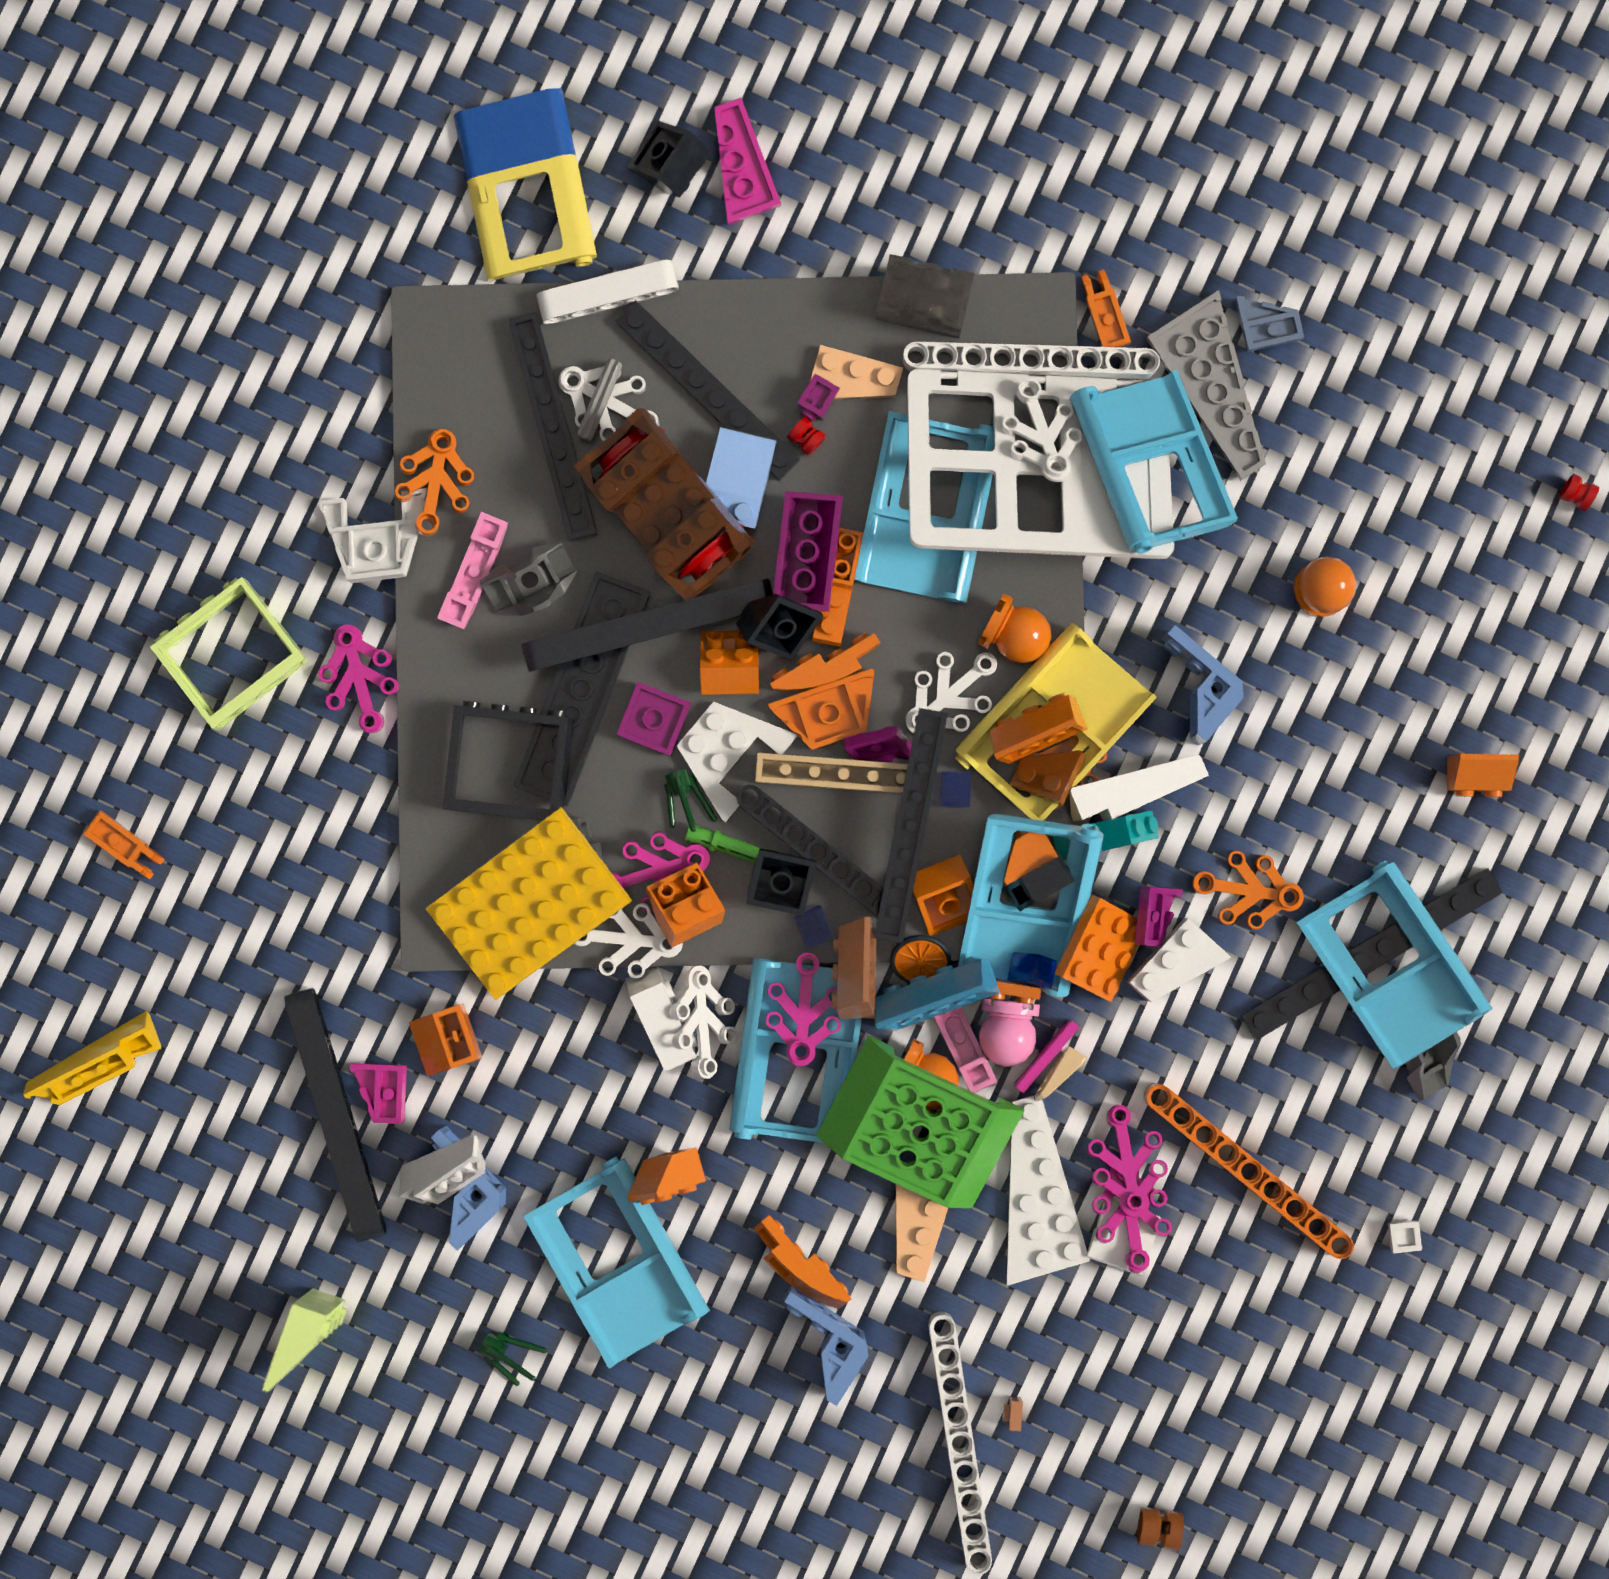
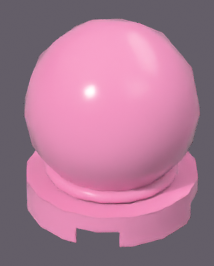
M983 999L981 1010L988 1011V1015H990L982 1023L979 1032L980 1047L984 1055L994 1064L1004 1067L1016 1066L1026 1061L1032 1054L1036 1044V1032L1030 1020L1032 1016H1039L1040 1005L1031 1004V1009H1028V1004L1017 1003L1016 1001L994 1000L993 1005H991V999Z

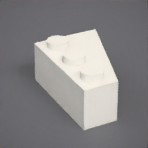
M1184 918L1165 938L1162 946H1158L1126 982L1145 1000L1153 1002L1232 957L1189 918Z
M651 967L646 969L644 975L637 979L632 977L626 978L630 999L664 1071L697 1058L694 1048L698 1046V1043L693 1033L691 1035L692 1045L689 1049L678 1050L673 1045L672 1039L674 1034L681 1030L686 1020H674L671 1017L670 1008L674 1004L672 997L675 994L669 980L664 981L659 968ZM683 1037L681 1038L682 1045L684 1043Z

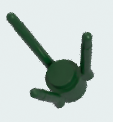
M687 769L665 775L667 784L664 785L667 794L668 816L671 828H675L674 793L675 797L680 796L691 832L696 831L686 794L691 792L690 787L712 822L717 821L710 805L699 789L694 775L689 776Z
M500 1331L497 1336L492 1333L486 1336L478 1350V1353L484 1356L483 1359L492 1364L515 1386H519L520 1382L499 1363L500 1360L529 1380H536L534 1375L504 1355L508 1349V1346L504 1343L540 1353H546V1348L509 1337Z

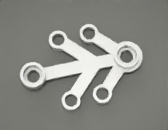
M571 366L565 368L559 375L558 381L561 390L572 397L576 412L575 423L578 428L581 425L578 422L579 418L586 413L583 394L592 398L596 387L591 385L590 382L600 379L605 366L585 372L579 367ZM633 376L628 381L615 384L599 422L601 427L600 437L603 442L606 440L603 437V433L606 430L616 431L611 424L607 407L625 418L630 416L635 409L614 397L630 392L633 394L643 393L646 389V383L641 376ZM571 377L578 378L579 381L576 386L568 384V380ZM636 380L642 382V387L638 390L632 388V383ZM647 410L650 414V417L659 426V420L657 415L654 412Z
M1026 378L1019 384L1017 397L1022 403L1027 405L1035 429L1019 422L1017 417L1008 415L1002 421L1001 431L1006 435H1014L1016 433L1041 446L1045 455L1028 448L1026 442L1017 440L1011 446L1010 455L1015 460H1029L1042 467V473L1048 480L1061 482L1070 474L1071 465L1068 458L1073 449L1081 444L1083 434L1077 428L1067 430L1064 437L1065 443L1057 453L1054 441L1064 424L1071 420L1074 413L1073 407L1068 403L1059 404L1055 412V418L1048 428L1038 402L1042 391L1041 385L1035 379ZM1024 392H1030L1033 396H1028ZM1064 410L1068 412L1069 415L1064 416L1060 413V411ZM1006 423H1012L1015 427L1009 428L1006 426ZM1074 435L1078 438V440L1073 441L1069 438V436ZM1015 448H1021L1024 452L1018 453L1015 451ZM1051 467H1058L1060 471H1055Z
M948 652L940 653L936 659V664L939 667L936 700L927 706V687L932 682V676L927 671L918 672L914 679L917 686L916 705L906 716L907 728L914 733L915 717L918 715L919 708L941 711L943 708L976 710L981 714L987 713L992 706V702L987 696H979L978 698L957 696L980 676L992 675L997 668L996 658L990 653L979 654L974 660V667L949 688L950 668L954 663V658ZM948 656L951 661L950 665L942 666L940 658ZM988 659L991 662V667L983 669L980 665L981 660ZM924 674L929 678V682L926 685H921L918 682L920 675ZM981 699L988 702V708L985 710H981L977 706L978 701ZM962 714L957 715L955 718L947 717L945 728L964 732L969 728V718ZM958 718H963L966 721L965 728L959 729L956 726L955 722Z
M639 903L633 910V916L638 921H644L654 935L642 934L623 910L620 909L618 913L613 914L609 918L615 919L624 932L593 929L587 933L586 939H579L574 944L586 946L592 941L624 945L610 957H605L601 960L599 970L606 976L612 975L617 966L641 946L652 947L640 960H633L628 966V974L632 978L637 979L642 977L646 968L661 956L666 958L676 956L681 951L683 943L673 948H665L663 940L666 937L660 929L656 918L652 915L651 908L646 903ZM639 907H644L647 910L645 917H640L637 914ZM604 962H611L613 969L611 971L604 970ZM634 964H638L642 967V972L635 974L632 972L631 967Z
M693 966L684 975L685 991L677 1003H674L670 1008V1015L674 1020H686L681 1030L674 1034L672 1042L678 1050L689 1049L692 1045L691 1035L697 1028L699 1056L692 1060L691 1072L698 1079H709L717 1072V1063L710 1054L708 1026L718 1036V1040L722 1044H733L737 1039V1031L733 1027H725L706 1006V997L715 1005V1010L719 1015H731L734 1012L735 1004L731 998H723L711 985L710 973L705 967ZM694 999L695 1008L690 1014L689 1004ZM682 1037H683V1039H684L683 1045H682V1043H681V1038H682Z

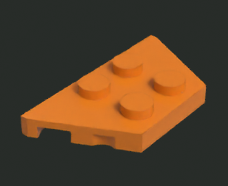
M872 668L833 683L768 704L769 709L811 750L842 741L846 737L867 732L874 669Z

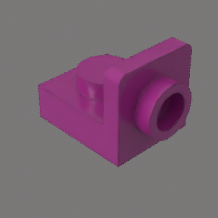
M815 373L797 403L798 407L802 409L800 413L814 422L816 418L823 421L840 388Z

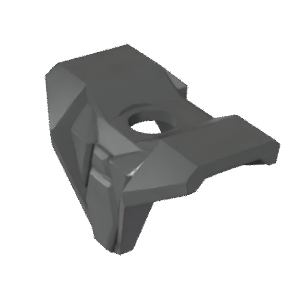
M557 540L534 547L530 558L512 567L507 568L501 564L482 578L480 585L486 592L496 614L523 616L547 609L552 602L566 592L577 570L566 553L562 542ZM526 572H534L538 576L537 583L532 587H526L521 583V577Z
M1458 1032L1424 1051L1423 1055L1421 1053L1405 1063L1409 1074L1407 1080L1419 1101L1427 1099L1431 1094L1449 1085L1453 1060L1461 1045Z

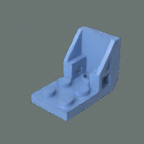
M1174 625L1161 638L1165 643L1163 645L1164 649L1174 657H1177L1179 654L1187 661L1185 666L1197 676L1200 673L1204 675L1190 693V739L1197 745H1201L1210 739L1244 698L1243 682L1180 628ZM1211 686L1217 690L1216 694L1212 692Z
M447 1125L439 1129L431 1137L435 1142L432 1146L436 1151L460 1140ZM486 1166L483 1175L466 1185L454 1196L449 1243L457 1251L506 1204V1187ZM475 1190L482 1195V1198H478L475 1195Z
M790 1285L785 1293L784 1302L788 1305L786 1309L800 1318L803 1314L809 1317L812 1321L811 1325L824 1334L829 1330L828 1335L821 1344V1357L826 1398L837 1406L869 1357L864 1331ZM841 1342L845 1347L839 1348L836 1345Z

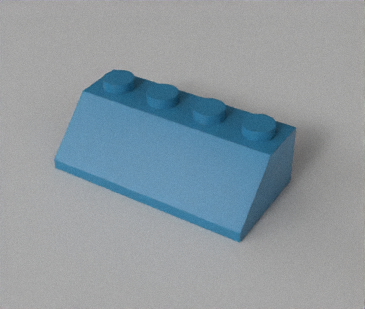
M973 956L963 960V965L953 969L952 966H946L936 970L937 975L929 978H926V975L918 976L909 980L910 985L900 988V985H894L884 989V994L876 997L875 1024L877 1029L897 1031L999 994L1000 991L990 960L979 959V956Z

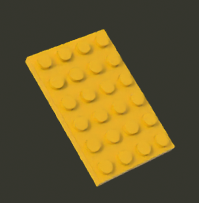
M561 807L425 909L496 1001L630 903L632 899Z

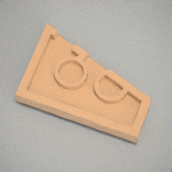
M820 345L811 379L816 373L838 386L840 390L834 400L847 398H888L896 396L903 367Z
M896 1184L897 1274L925 1282L948 1208Z

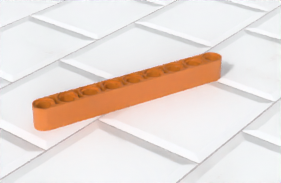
M1153 1083L1146 1087L1143 1098L1152 1110L1325 1252L1336 1259H1345L1352 1254L1354 1244L1345 1232L1172 1090L1160 1083ZM1156 1089H1162L1165 1093L1164 1101L1158 1105L1153 1104L1151 1101L1152 1092ZM1181 1107L1185 1108L1188 1113L1186 1120L1182 1123H1176L1173 1117L1175 1110ZM1202 1126H1207L1210 1136L1205 1141H1198L1196 1131ZM1226 1144L1230 1145L1232 1148L1231 1157L1221 1160L1219 1157L1220 1147ZM1247 1163H1252L1255 1168L1254 1174L1249 1178H1243L1241 1174L1242 1167ZM1271 1181L1275 1182L1277 1185L1276 1193L1270 1197L1264 1194L1265 1185ZM1292 1200H1297L1300 1205L1298 1212L1294 1215H1289L1286 1210L1287 1204ZM1314 1219H1320L1322 1222V1228L1317 1233H1311L1309 1230V1224ZM1342 1237L1345 1242L1343 1249L1334 1252L1332 1250L1333 1240Z

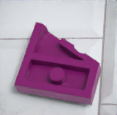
M897 725L844 738V748L853 760L893 763V758L909 759L912 745Z
M1140 886L1135 944L1162 946L1167 928L1174 916L1170 908L1174 898L1181 899L1182 889Z

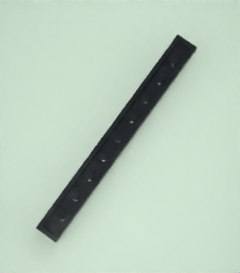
M1485 868L1423 906L1438 928L1442 930L1503 892L1490 870ZM1395 922L1348 950V952L1365 976L1413 946L1398 923ZM1325 965L1240 1016L1253 1038L1257 1041L1339 992L1340 988Z

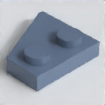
M1243 296L1235 298L1247 352L1304 339L1297 309L1281 308L1264 301L1262 303L1245 299L1246 297Z

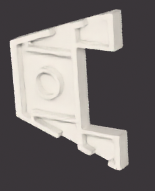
M426 488L418 489L412 493L409 501L402 502V520L348 526L347 501L344 498L318 501L319 508L326 520L327 529L336 546L335 550L343 571L350 583L407 576L419 534L415 523L418 515L424 512L427 496ZM407 490L401 491L402 497H405L409 494Z
M713 702L679 742L677 748L721 819L726 823L739 805L736 797L720 784L721 780L757 738L761 739L777 754H783L797 738V735Z

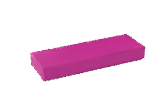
M1067 1020L1017 1078L1014 1086L1024 1093L1080 1027L1072 1020Z

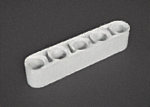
M662 260L544 290L536 294L543 323L553 324L632 304L635 300L639 302L667 295L677 291L679 286L672 260Z

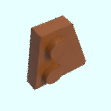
M1077 750L1021 758L1010 785L1014 789L1063 805L1086 755L1082 751Z

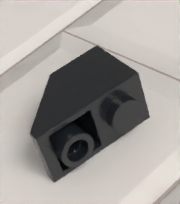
M1060 855L1005 887L1020 912L1075 882L1070 873L1069 867Z

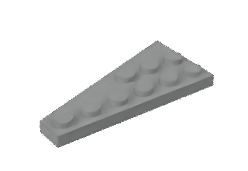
M1218 290L1147 336L1146 340L1152 349L1157 352L1160 361L1168 373H1171L1173 370L1178 371L1194 412L1239 480L1242 481L1263 467L1266 461L1258 432L1253 422L1251 406L1247 400L1244 389L1245 384L1234 344L1231 341L1227 318L1224 315L1221 296Z

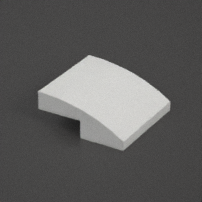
M1111 1200L1110 1209L1105 1214L1099 1216L1097 1227L1092 1233L1086 1257L1133 1273L1125 1265V1257L1130 1252L1125 1218L1115 1230V1236L1111 1242L1103 1244L1096 1238L1098 1228L1107 1223L1120 1205L1119 1202ZM1104 1201L1101 1210H1105L1106 1204ZM1138 1217L1142 1250L1150 1255L1156 1234L1153 1228ZM1106 1229L1101 1230V1237L1105 1240L1109 1239L1110 1232ZM1135 1255L1133 1258L1134 1263L1142 1265L1143 1258L1140 1255ZM1141 1272V1273H1133V1274H1136V1275H1138V1276H1141V1275L1143 1274V1272Z

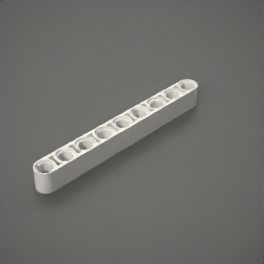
M912 342L904 349L902 359L904 367L910 372L915 369H931L945 372L972 371L1029 374V376L1052 375L1112 379H1148L1154 375L1160 364L1157 352L1148 348ZM918 351L923 355L924 359L920 363H912L908 359L909 353ZM941 352H947L951 355L952 361L949 364H941L936 356ZM969 353H976L981 358V362L977 365H970L967 363L965 356ZM997 354H1005L1009 358V364L1000 366L996 364L994 357ZM1029 354L1034 355L1038 360V364L1034 367H1029L1023 362V357ZM1056 355L1063 356L1066 359L1067 365L1062 368L1056 367L1052 363V357ZM1084 356L1093 358L1095 367L1085 368L1081 364L1080 359ZM1119 357L1122 359L1124 367L1122 369H1114L1111 367L1109 359ZM1140 358H1148L1152 362V369L1143 370L1140 368L1138 360Z
M939 1311L930 1317L928 1327L963 1552L967 1568L972 1573L981 1575L990 1569L992 1557L957 1332L952 1316L944 1311ZM940 1319H945L950 1323V1327L945 1333H938L934 1330L935 1323ZM949 1348L954 1351V1357L951 1361L943 1362L938 1358L942 1349ZM954 1377L959 1381V1385L955 1390L948 1391L943 1387V1383L947 1378ZM954 1406L963 1409L962 1417L957 1420L947 1416L949 1409ZM959 1435L965 1436L968 1439L967 1445L961 1449L955 1448L952 1445L953 1439ZM961 1465L972 1467V1473L968 1477L958 1476L957 1469ZM966 1494H973L977 1497L974 1505L965 1506L961 1503L962 1497ZM971 1523H977L981 1526V1530L976 1535H969L966 1532L967 1526ZM976 1552L986 1555L985 1561L981 1564L972 1563L970 1558Z

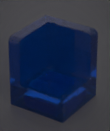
M942 771L940 807L970 808L971 773Z
M821 906L804 912V916H795V921L807 949L834 938Z
M1013 952L1007 980L1023 986L1052 989L1057 961L1040 954Z

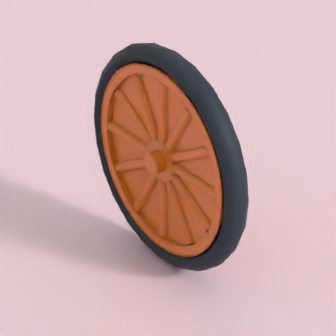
M913 935L903 939V943H897L893 948L890 964L896 976L910 983L909 980L918 976L926 975V978L937 975L936 970L951 965V955L949 949L941 940L929 935Z

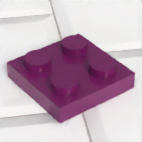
M637 681L616 735L671 757L692 703Z

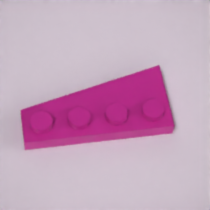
M742 98L714 107L728 225L780 207L779 196Z

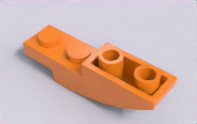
M839 528L830 611L822 612L824 616L814 629L813 642L841 646L863 532Z
M865 632L852 640L854 646L844 651L841 647L827 656L829 661L826 663L820 654L813 657L812 653H809L797 661L799 666L790 672L785 668L773 675L774 681L770 683V687L773 691H805L851 676L862 670L857 659L880 646L881 642L875 633L868 636Z
M769 1215L753 1228L771 1250L763 1259L781 1278L799 1292L824 1305L840 1309L851 1300L846 1286L841 1281L836 1280L829 1272L828 1264L822 1258H818L816 1254H813L806 1260L803 1257L802 1249L795 1242L790 1241L785 1234L784 1227L778 1220L773 1219Z

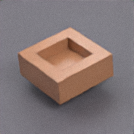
M1009 1396V1404L1003 1405V1422H1007L1008 1429L1011 1431H1021L1023 1409L1021 1397Z

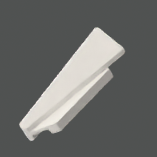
M1194 755L1073 787L1069 793L1071 817L1073 821H1079L1100 812L1103 821L1114 819L1209 775L1201 756Z
M475 1135L468 1136L403 1165L401 1168L399 1197L425 1204L427 1201L440 1204L485 1173V1160L478 1148V1138Z

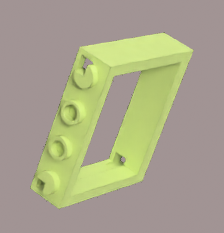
M243 577L235 578L230 583L227 582L223 586L224 591L216 597L211 595L200 603L201 608L194 614L189 612L177 621V627L170 632L168 630L161 632L160 636L154 640L156 643L150 646L210 727L217 731L309 662L251 584ZM245 593L290 651L291 655L218 711L214 712L168 651Z

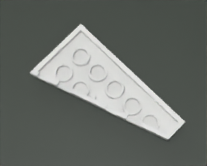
M1034 1095L1012 1101L1013 1104L1023 1108L1024 1113L1011 1135L1007 1286L1090 1261L1086 1257V1245L1043 1101H1037L1034 1099Z

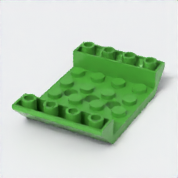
M867 1035L816 1136L838 1156L852 1164L944 1207L972 1209L1022 1117L1024 1109L1000 1097L997 1098L996 1102H993L895 1056L894 1047ZM930 1101H938L942 1105V1109L937 1113H930L925 1107ZM917 1126H925L928 1128L929 1133L923 1138H918L913 1135L912 1131ZM909 1150L915 1153L916 1157L912 1162H903L899 1155L903 1151Z

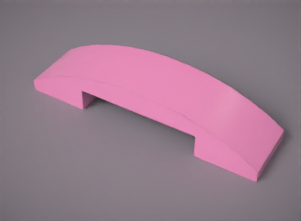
M484 512L480 513L470 537L472 540L453 586L446 595L437 617L438 619L465 629L484 590L480 585V580L492 571L507 530L508 522Z
M962 1008L934 1017L969 1091L976 1093L997 1083L998 1081L983 1054Z

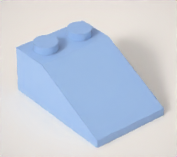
M720 427L706 484L739 524L742 523L745 527L755 529L760 516L777 440Z

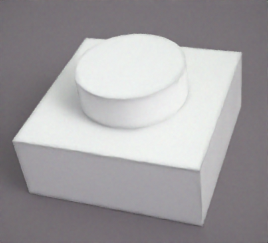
M1419 1221L1388 1223L1392 1253L1422 1250Z

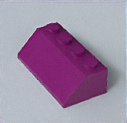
M785 491L773 594H779L819 612L830 611L843 496Z

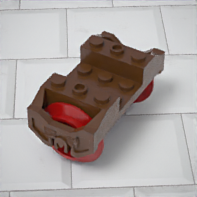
M637 408L612 435L579 460L574 467L607 511H615L648 551L645 557L661 577L685 601L691 600L718 579V576H722L728 568L734 566V562L741 560L756 542L743 529V524L737 522L664 434L665 430L662 427L659 428L645 408ZM599 464L604 471L599 476L598 481H596L592 476L591 469ZM689 576L695 580L692 584L682 581V579Z

